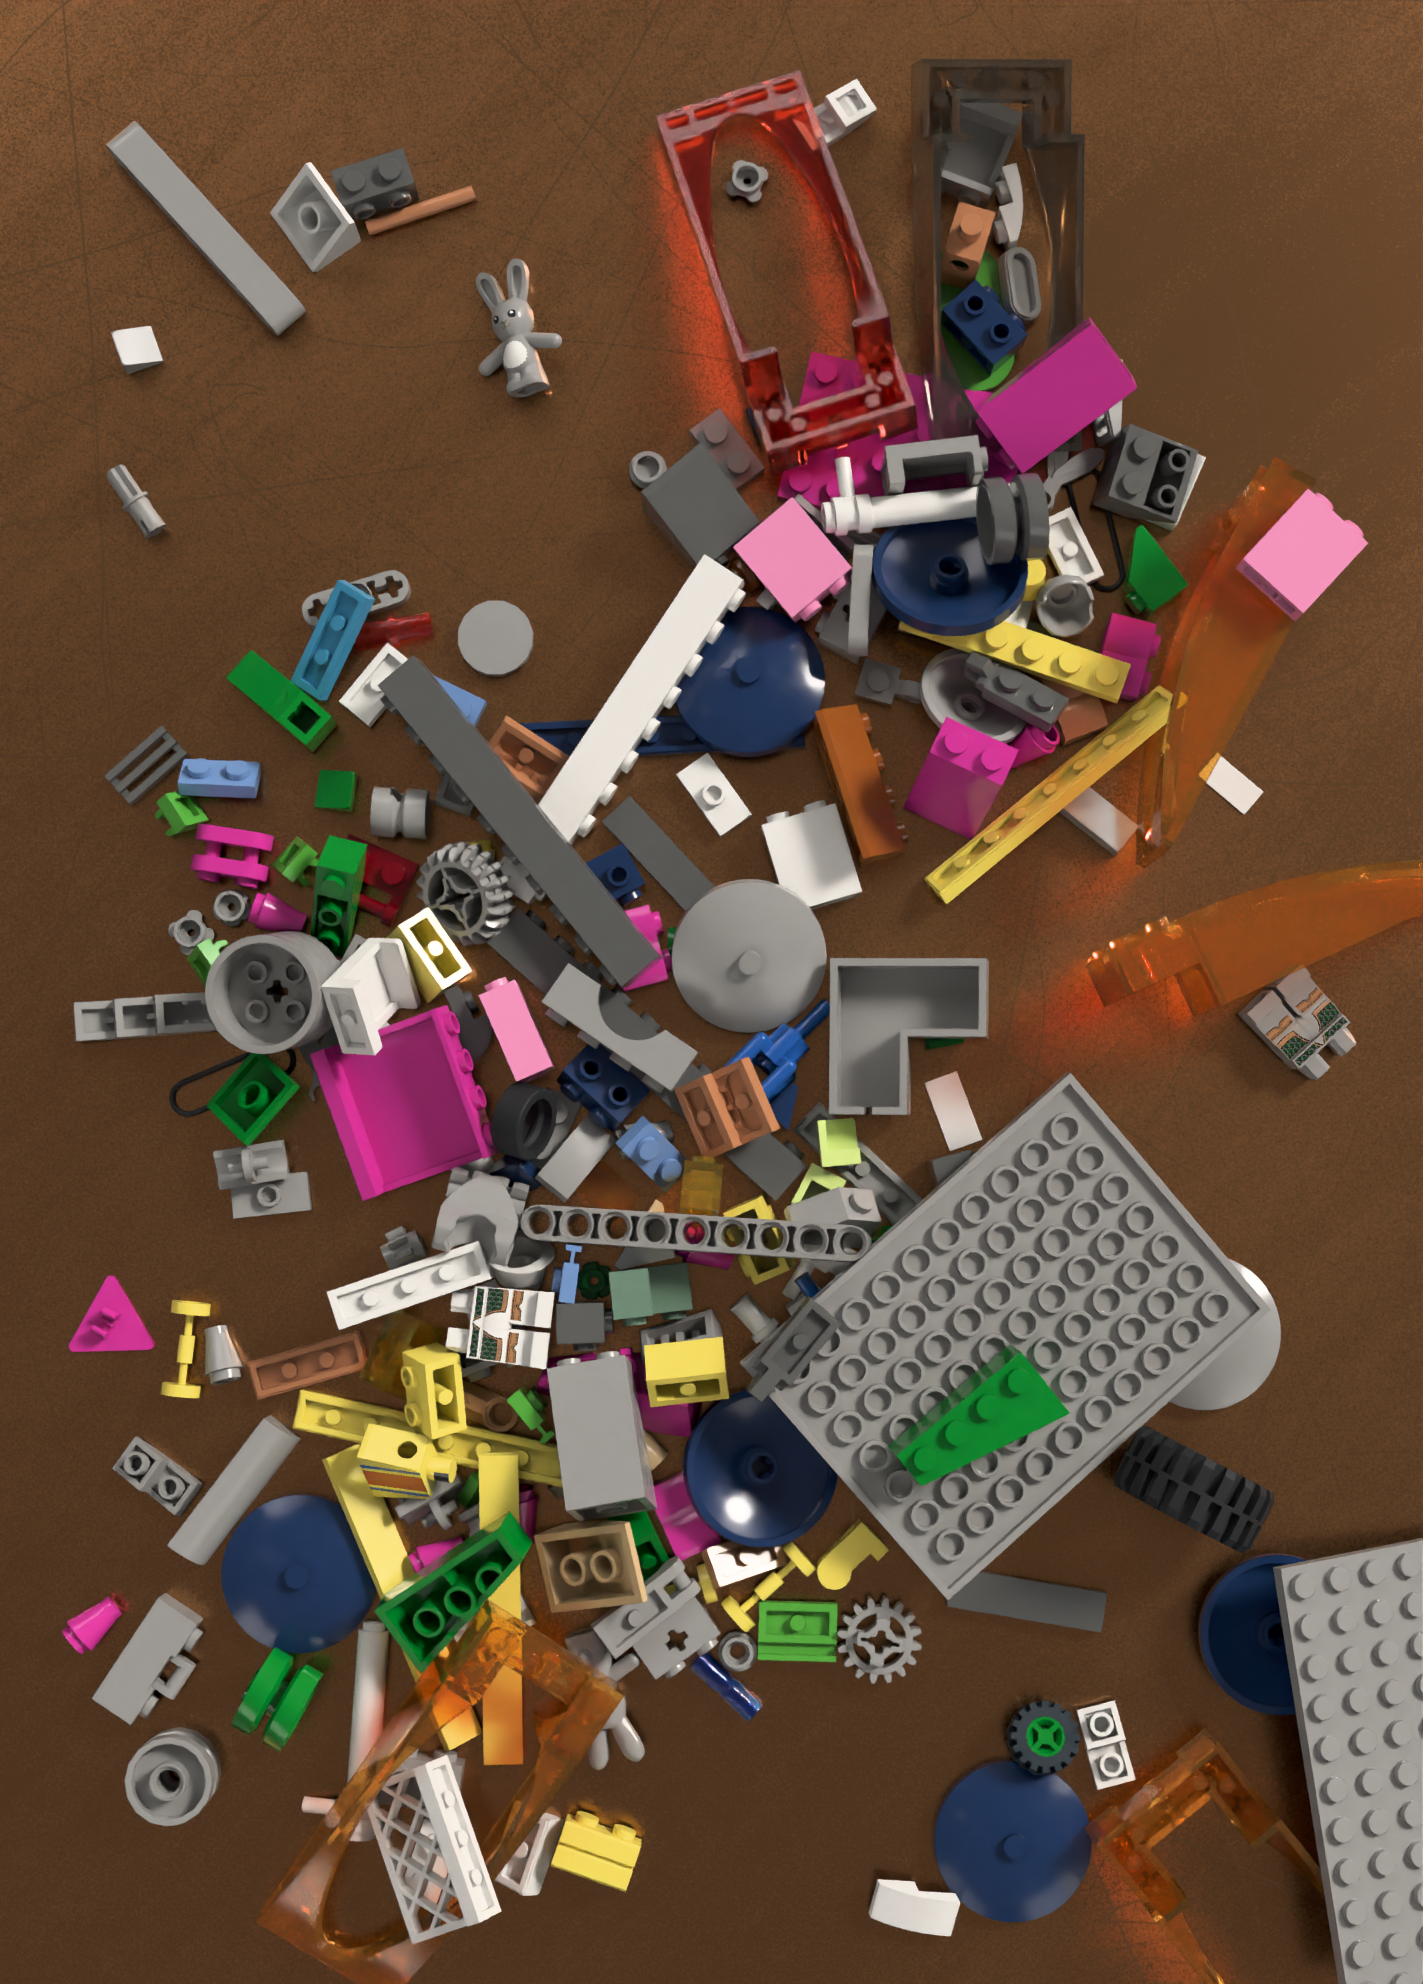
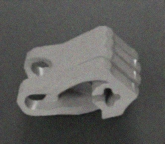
M454 1167L446 1199L440 1207L431 1247L449 1253L454 1246L468 1245L480 1241L483 1251L488 1254V1263L507 1266L516 1243L530 1186L514 1182L513 1187H509L510 1179L506 1177L491 1176L484 1171L474 1170L473 1176L469 1177V1170Z

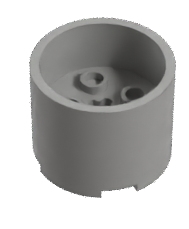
M283 931L254 935L237 940L218 955L208 973L205 986V1000L210 1019L217 1031L229 1043L251 1053L271 1054L315 1042L333 1026L321 985L342 964L316 937L303 932ZM281 985L284 988H288V995L279 993L278 987Z

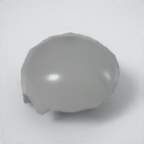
M1060 575L1048 579L1036 597V611L1041 625L1053 636L1067 638L1080 634L1093 621L1094 596L1090 586L1079 576Z

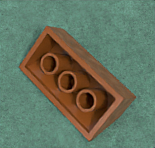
M857 704L815 711L812 727L858 867L862 868L902 855L905 851L903 844L909 843L903 822H896L892 812V808L897 806L891 785L884 786L880 772L884 771L885 767L879 749L872 750L868 736L872 735L873 731L867 713L860 714Z

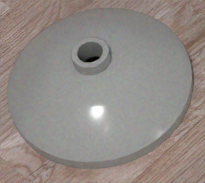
M954 648L936 655L926 666L920 679L919 688L924 709L939 728H941L945 718L949 717L1005 744L1015 739L1022 732L1027 724L1026 721L982 698V692L975 687L976 683L962 676L965 662L971 653Z

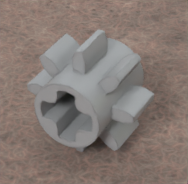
M402 1226L385 1233L389 1242L380 1246L382 1255L390 1270L420 1261L428 1256L425 1245L417 1230L415 1229L407 1233L406 1229H403Z

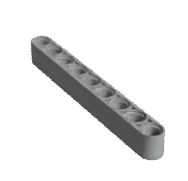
M532 1205L524 1211L520 1221L524 1234L531 1239L544 1242L851 1263L862 1258L872 1245V1239L864 1229L844 1224L554 1205ZM546 1213L550 1219V1225L546 1232L539 1234L534 1228V1221L539 1214ZM584 1215L588 1220V1229L585 1234L577 1237L572 1231V1224L576 1217ZM617 1218H623L627 1224V1231L620 1239H615L610 1233L611 1224ZM661 1220L666 1227V1233L660 1241L654 1242L649 1237L648 1230L653 1222ZM700 1223L705 1229V1235L700 1243L693 1245L687 1238V1231L692 1224ZM739 1225L744 1231V1239L740 1245L731 1247L726 1241V1232L730 1227ZM772 1228H779L783 1233V1243L779 1248L770 1250L765 1244V1234ZM817 1230L823 1237V1244L818 1251L810 1253L804 1247V1237L810 1231ZM850 1233H858L863 1241L862 1249L855 1255H848L843 1249V1241Z

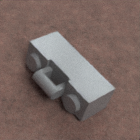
M167 1593L161 1595L92 1699L130 1725L140 1716L146 1719L159 1701V1698L154 1696L156 1691L174 1700L196 1667L194 1662L180 1653L184 1649L190 1653L202 1636L203 1632L198 1627L203 1618ZM171 1661L177 1667L168 1681L165 1682L160 1679V1676Z

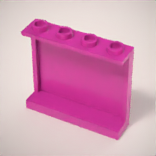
M448 1005L379 1029L378 1033L383 1047L376 1055L342 1053L340 1044L310 1054L362 1201L453 1169L454 1167H459L482 1158L485 1159L499 1152L492 1142V1122H489L485 1111L487 1106L485 1094L479 1085L476 1086L471 1072L473 1070L471 1055L467 1049L462 1047L458 1036L460 1025L456 1015L449 1011Z

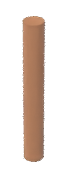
M471 185L366 220L365 224L371 236L476 201V196Z

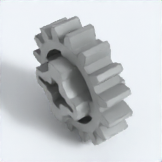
M883 1595L880 1604H875L872 1597L867 1596L866 1607L862 1608L856 1602L852 1604L855 1611L853 1617L848 1614L842 1615V1620L847 1624V1628L837 1629V1636L845 1639V1642L837 1645L839 1653H849L843 1660L845 1667L857 1665L855 1669V1676L857 1678L868 1672L870 1682L875 1684L878 1675H883L886 1682L891 1683L892 1672L897 1671L902 1677L906 1675L903 1667L905 1662L911 1665L916 1664L917 1661L911 1654V1651L921 1650L922 1648L920 1642L913 1640V1637L921 1634V1629L919 1626H909L915 1616L912 1611L904 1615L901 1614L904 1606L901 1601L890 1607L887 1596ZM874 1614V1620L865 1627L857 1626L864 1618ZM890 1616L902 1625L905 1635H901V1633L894 1632L891 1629ZM878 1631H883L886 1639L889 1641L882 1642L880 1648H875L873 1641L867 1638L876 1637ZM853 1643L857 1644V1646H863L867 1650L868 1662L858 1656L854 1650ZM893 1652L900 1653L896 1659L884 1664V1659Z

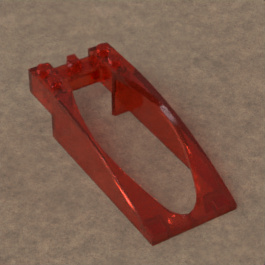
M800 70L657 115L658 127L689 227L771 475L808 464V455L835 447V450L850 446L852 441L879 433L881 440L918 429L916 404L892 341L890 315ZM733 116H748L761 123L770 131L804 176L831 223L843 251L855 293L858 319L852 320V333L861 387L793 408L782 378L777 349L774 346L752 352L736 323L718 268L712 222V166L714 148L718 133L723 124Z

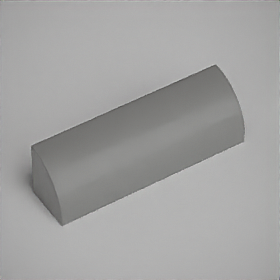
M272 1415L263 1418L167 1546L184 1558L196 1564L205 1565L301 1438Z

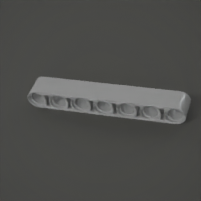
M136 121L131 122L106 144L107 149L118 163L276 336H279L306 312L303 305Z

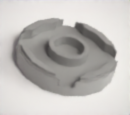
M488 600L474 606L463 617L458 629V646L463 659L474 671L487 677H504L512 674V672L521 668L528 661L533 650L534 633L528 617L517 606L505 601Z

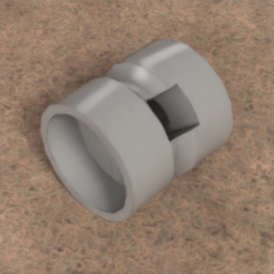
M374 787L370 815L372 836L394 838L397 832H402L405 838L427 839L430 823L429 789L407 788L404 794H400L393 787Z

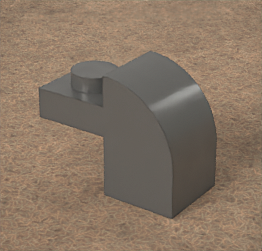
M456 985L443 992L460 1025L458 1036L462 1047L468 1050L473 1066H475L490 1051L494 1041V1029L487 1014L475 1019L473 1013L478 1012L479 1008L470 990L463 993L461 987Z

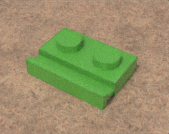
M523 1385L507 1399V1402L531 1431L537 1427L543 1436L539 1441L542 1444H545L555 1435V1427H551L545 1420L548 1413L544 1409L548 1406V1403L540 1393H537L535 1387L528 1390Z
M759 1600L757 1659L836 1662L837 1602Z

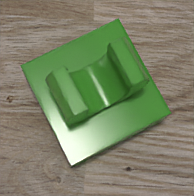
M178 791L166 793L156 801L160 809L155 813V818L157 820L166 818L171 825V828L165 832L167 836L197 829L198 824H204L208 821L207 816L194 796L179 795Z
M297 836L272 865L292 883L297 880L303 886L308 887L311 883L304 877L303 872L310 865L316 868L318 859L315 857L318 853Z
M209 938L197 944L187 957L188 962L204 986H206L207 976L212 964L220 954L219 952L228 944L226 940H219L213 944Z

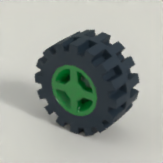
M1048 1701L1033 1702L1018 1710L1009 1721L1010 1725L1006 1730L1008 1737L1006 1746L1007 1749H1010L1012 1760L1016 1761L1021 1769L1030 1771L1034 1775H1049L1067 1767L1073 1761L1074 1756L1077 1755L1079 1750L1078 1742H1080V1734L1077 1733L1079 1726L1076 1721L1072 1720V1714L1068 1710L1062 1709L1060 1704L1049 1703Z

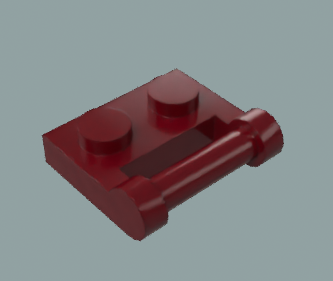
M349 833L347 840L367 844L363 883L392 895L389 903L386 905L360 893L357 909L380 918V923L392 927L419 871L420 865Z

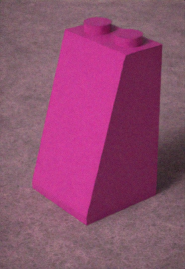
M1089 317L981 403L976 411L980 417L975 421L988 439L994 435L1003 448L998 452L1011 470L1017 466L1023 474L1137 389L1134 377Z
M946 717L903 809L972 840L999 793L1019 750Z

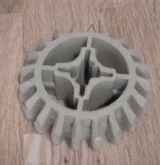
M468 841L456 844L449 843L441 847L440 850L431 853L427 857L428 862H425L419 868L423 875L416 881L423 889L416 896L424 900L425 905L421 911L429 907L453 943L461 942L463 946L483 944L490 937L493 938L500 934V928L507 925L511 920L509 913L515 907V904L509 898L516 892L507 886L511 876L503 875L501 868L504 862L495 863L493 861V851L483 852L481 844L470 845Z

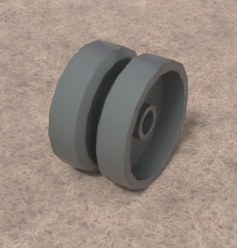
M1036 473L1015 475L1010 485L1002 477L980 479L976 492V520L979 542L986 563L989 565L1010 563L1015 551L1023 561L1044 559L1049 547L1050 527L1046 494L1039 475Z

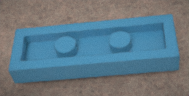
M338 580L290 681L318 700H327L375 599L346 580Z

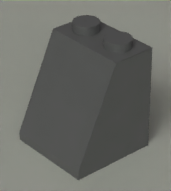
M701 443L641 491L643 512L693 570L704 554L723 567H726L730 562L727 557L735 552L733 547L760 525L758 518Z

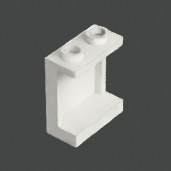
M825 800L817 801L804 806L803 813L790 816L788 811H784L766 818L768 823L761 825V832L765 838L779 885L798 895L811 910L861 895L862 889L836 803L826 805Z
M368 938L321 985L342 1053L376 1055L383 1047L378 1030L398 1009H417L421 1005L408 958L400 939Z

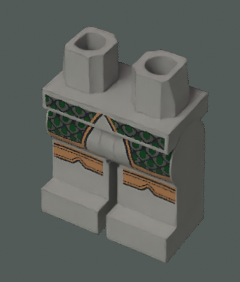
M1291 964L1266 987L1268 990H1262L1237 1014L1282 1059L1289 1069H1298L1310 1080L1316 1081L1330 1068L1318 1052L1328 1045L1337 1056H1343L1356 1045V1041L1346 1028L1351 1022L1340 1013L1335 1004L1325 996L1310 978L1311 974L1303 964Z

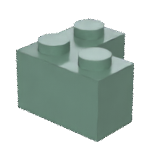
M688 1262L614 1270L608 1273L614 1320L622 1319L623 1326L647 1324V1316H653L658 1313H662L663 1320L686 1318L685 1310L693 1309Z

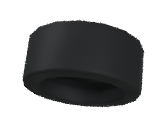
M524 1082L514 1083L504 1091L497 1102L491 1125L492 1142L497 1151L528 1161L537 1158L545 1150L551 1140L557 1116L556 1100L552 1092Z

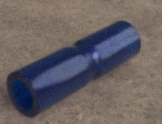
M707 1652L698 1656L689 1667L714 1692L719 1693L721 1698L746 1722H749L763 1704L742 1684L732 1679L731 1675Z

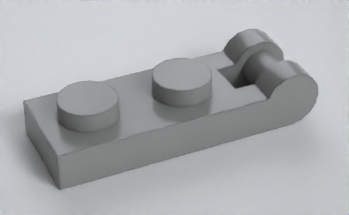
M678 1556L667 1560L655 1574L644 1581L648 1601L613 1606L590 1624L615 1659L700 1592L701 1587L694 1578H689L684 1572L685 1565ZM672 1581L676 1586V1590L669 1596L663 1587Z

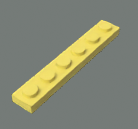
M902 621L899 624V629L971 654L975 652L989 658L991 661L993 659L1000 661V663H1004L1014 669L1116 704L1131 666L1129 663L1006 621L984 632L966 636L935 635L917 630Z

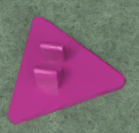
M110 1275L106 1277L71 1340L69 1349L72 1352L151 1350L154 1348L155 1342L117 1278Z

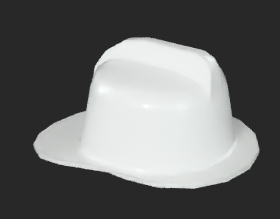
M521 1230L518 1231L516 1243L507 1266L488 1263V1254L483 1251L487 1264L492 1268L496 1279L502 1286L509 1289L530 1288L539 1290L543 1285L546 1267L551 1264L555 1257V1248L550 1242L531 1239Z

